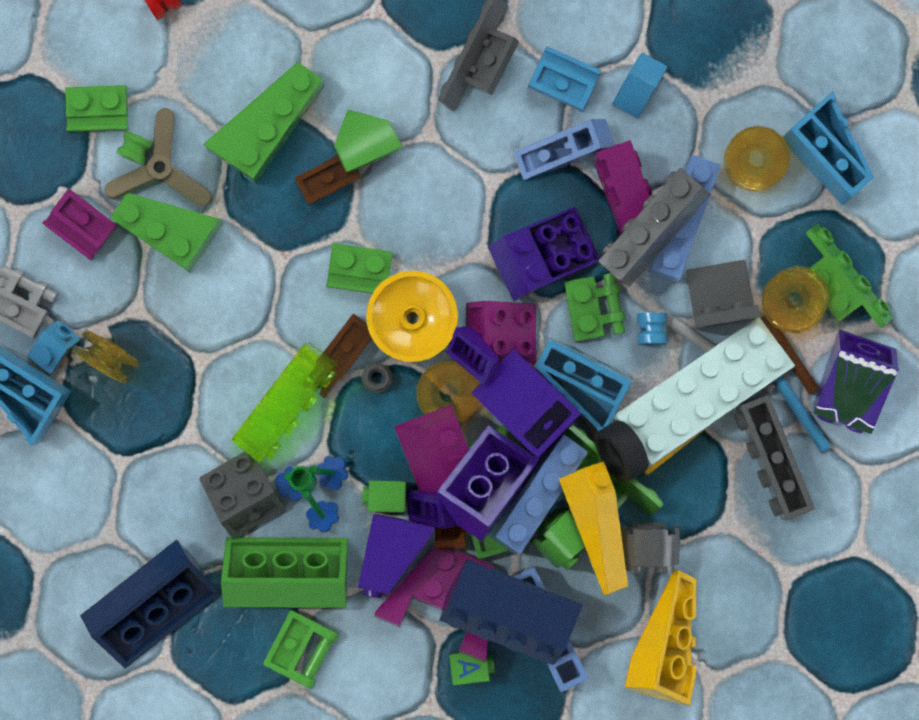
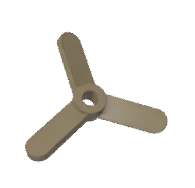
M162 108L155 115L152 158L148 164L108 182L104 188L108 198L118 199L126 195V193L133 192L158 180L165 182L198 206H206L211 202L212 194L206 187L171 163L174 113L170 109ZM159 163L165 164V170L162 173H157L155 170Z

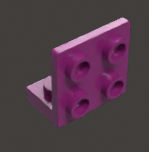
M501 301L466 303V326H471L479 333L499 358L498 363L513 349L529 364L536 363V304Z

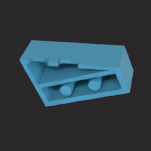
M832 91L795 124L781 140L839 203L843 205L871 181L874 176L858 143H855L848 129L849 123L846 117L842 116L836 103L837 98Z
M551 337L536 365V368L598 431L610 425L632 382V379Z
M0 346V407L5 411L6 417L11 423H15L25 435L26 441L33 446L42 442L70 395L71 390Z

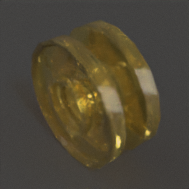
M763 126L747 127L737 133L726 146L723 157L724 169L730 181L740 189L751 192L766 190L779 182L787 172L790 161L789 149L783 137L773 129ZM756 151L762 154L764 159L762 166L757 167L750 163L749 154Z
M791 266L780 270L767 283L762 293V308L766 318L774 327L786 333H801L810 330L821 320L829 306V291L826 282L816 271L803 266ZM789 294H799L802 297L803 304L801 306L791 304Z
M86 328L82 336L92 344L90 349L75 345L71 352L104 375L127 385L130 378L121 370V367L124 364L137 369L141 362L118 345Z
M442 361L430 366L421 375L417 385V401L424 414L452 405L460 424L467 421L477 410L480 401L471 392L479 384L477 379L457 362ZM447 385L454 386L457 389V397L451 402H445L440 397L442 388Z

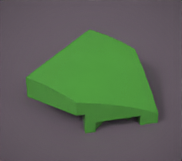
M347 109L334 144V149L346 174L401 150L402 145L388 120Z

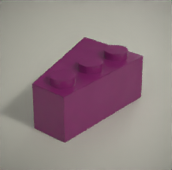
M631 140L596 152L593 159V164L620 235L623 233L622 228L624 225L642 212L644 202L652 196L651 187L648 180L643 178L640 169L642 167L637 151L633 148Z

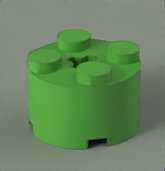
M560 507L538 528L541 534L540 537L536 539L532 536L530 542L556 568L563 566L567 570L580 558L578 553L585 546L570 507L567 510Z

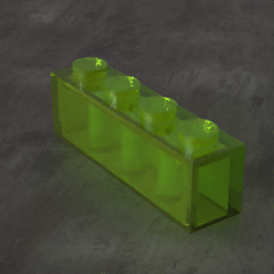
M311 342L305 343L235 433L231 441L259 463L266 459V457L271 460L282 447L278 443L284 434L290 436L299 425L300 421L296 418L303 410L308 412L317 402L316 392L321 386L326 389L334 380L337 374L333 370L338 364Z

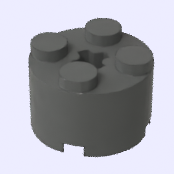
M631 522V528H625L624 523H620L626 571L641 572L643 567H655L656 572H674V566L679 564V525L673 524L672 530L665 529L664 522Z

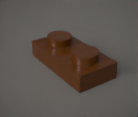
M337 155L298 175L294 179L308 206L362 179V176L358 169L346 174Z

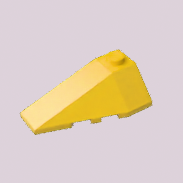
M604 461L560 478L561 487L604 596L628 587L616 493Z
M680 570L672 572L631 656L625 683L626 688L645 696L690 706L696 679V665H691V647H696V637L692 636L691 629L692 620L696 617L697 579Z

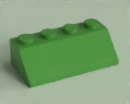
M226 537L221 577L223 607L346 608L348 538L237 537L232 539V537Z

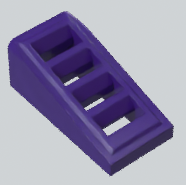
M471 326L455 328L446 354L483 385H489L499 358Z
M406 491L410 521L443 529L457 526L436 495L437 492Z

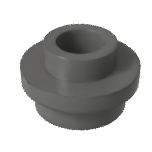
M372 363L362 373L363 385L370 392H384L392 383V373L386 365ZM376 372L383 375V380L379 384H375L371 380L372 375Z

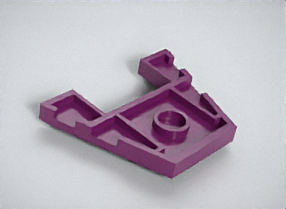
M434 546L375 611L374 616L400 628L413 599L442 610L447 591L466 559L494 569V566L457 550L435 548ZM466 632L459 652L485 663L488 640Z

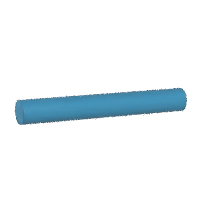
M783 375L776 379L773 384L819 451L822 453L830 448L831 445Z

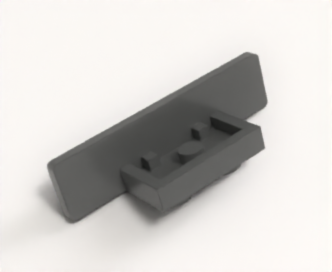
M488 0L484 3L475 27L469 32L467 42L461 54L456 58L454 68L447 82L441 88L438 100L449 110L456 111L468 86L493 95L519 43L515 37L497 31L508 8V5L503 0Z

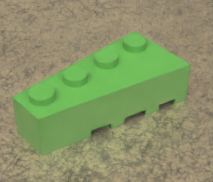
M297 62L203 145L212 154L257 183L325 86L323 79Z

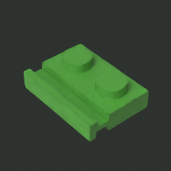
M126 85L65 87L66 131L68 133L129 130Z
M333 243L326 287L373 294L377 286L390 276L393 252Z

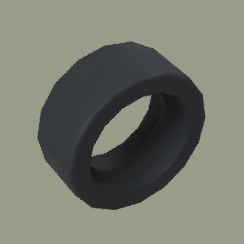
M617 420L595 434V445L601 461H604L607 470L620 482L626 483L648 469L649 462L645 448L638 435L625 422Z

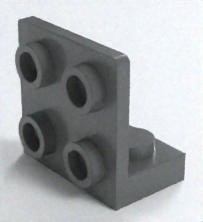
M745 260L693 268L686 271L696 330L755 320L760 317L759 307L753 303Z
M248 449L200 477V482L220 523L232 539L286 510L252 449Z

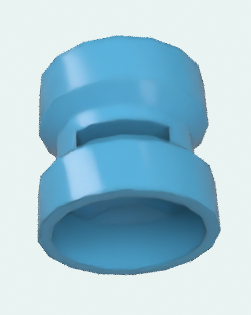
M638 313L637 323L640 325L641 332L637 335V344L666 345L667 334L663 332V329L667 324V313Z

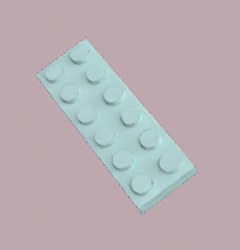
M759 317L615 414L613 418L615 421L625 422L638 435L647 453L648 466L651 467L787 373L795 365Z

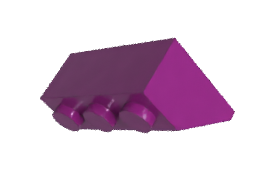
M452 405L394 426L419 491L437 492L469 451Z

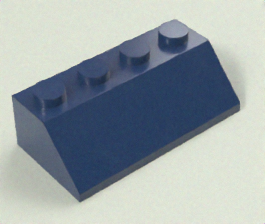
M176 539L81 614L80 617L92 639L126 669L221 594V592L196 559Z
M466 559L447 591L439 621L447 623L453 628L478 635L481 639L506 646L512 651H519L534 657L540 662L554 665L566 648L583 604Z

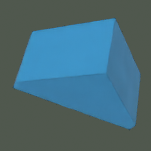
M641 52L612 105L638 119L668 66Z

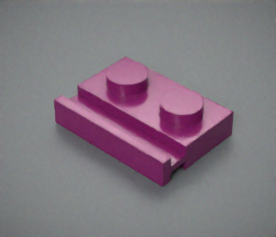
M69 188L52 209L51 214L42 222L43 225L91 261L118 227L117 224Z

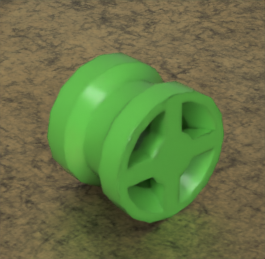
M125 131L123 135L124 143L121 147H118L116 154L137 164L144 165L146 151L151 149L153 142Z

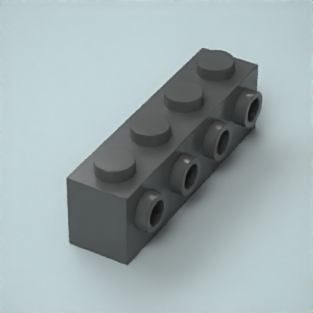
M679 168L676 172H671L663 181V188L644 202L642 212L624 225L621 236L615 242H610L603 249L602 257L598 262L622 283L630 287L711 194L682 168Z
M766 395L736 407L738 411L737 414H734L736 423L740 431H746L749 439L746 447L751 459L757 458L761 470L757 471L758 478L763 488H769L772 499L768 501L774 516H780L781 520L787 521L815 510L770 396Z

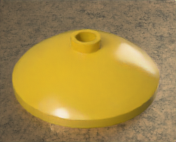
M403 271L388 277L377 286L367 306L366 320L373 341L385 354L403 362H421L435 357L449 345L458 324V310L454 296L441 280L421 271ZM410 313H416L419 317L415 324L407 321V316Z

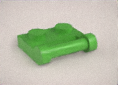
M291 609L263 665L312 689L316 682L314 678L333 642L337 641L340 634ZM315 632L322 637L307 667L301 673L295 670Z

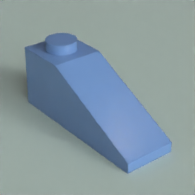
M590 119L514 152L523 180H527L595 156L596 152L615 146L606 119Z

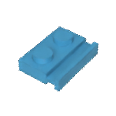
M546 46L528 88L583 112L601 70Z

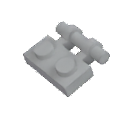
M4 265L0 270V277L8 281L4 289L0 287V321L35 339L48 314V311L38 306L42 299L53 304L58 293L50 289L49 284L43 281L36 282L26 277L25 272L17 268L13 270ZM18 287L32 293L28 301L14 294Z

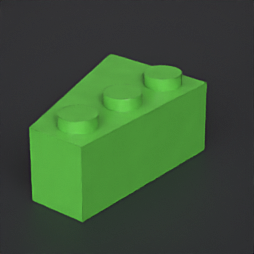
M126 193L110 217L120 226L189 273L223 225L219 218Z

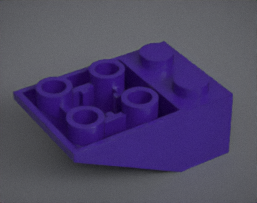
M575 206L504 235L488 246L513 301L539 291L600 260Z
M515 349L497 365L489 385L480 383L471 392L537 458L581 414Z

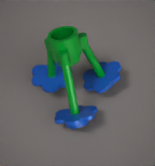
M327 456L324 458V463H320L318 466L312 465L309 469L304 466L287 467L284 473L276 476L275 484L280 488L278 492L281 497L288 496L291 501H299L303 496L312 506L306 513V517L310 521L309 527L312 530L318 528L320 532H328L332 524L337 523L339 520L337 515L338 505L335 502H328L326 504L324 501H319L317 503L311 492L317 485L316 476L321 478L320 485L322 487L329 486L331 490H339L342 487V480H346L348 477V472L344 470L346 462L341 457L333 458L332 456Z

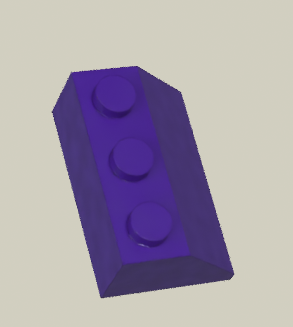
M488 425L439 488L436 495L456 524L483 542L531 478L539 459Z

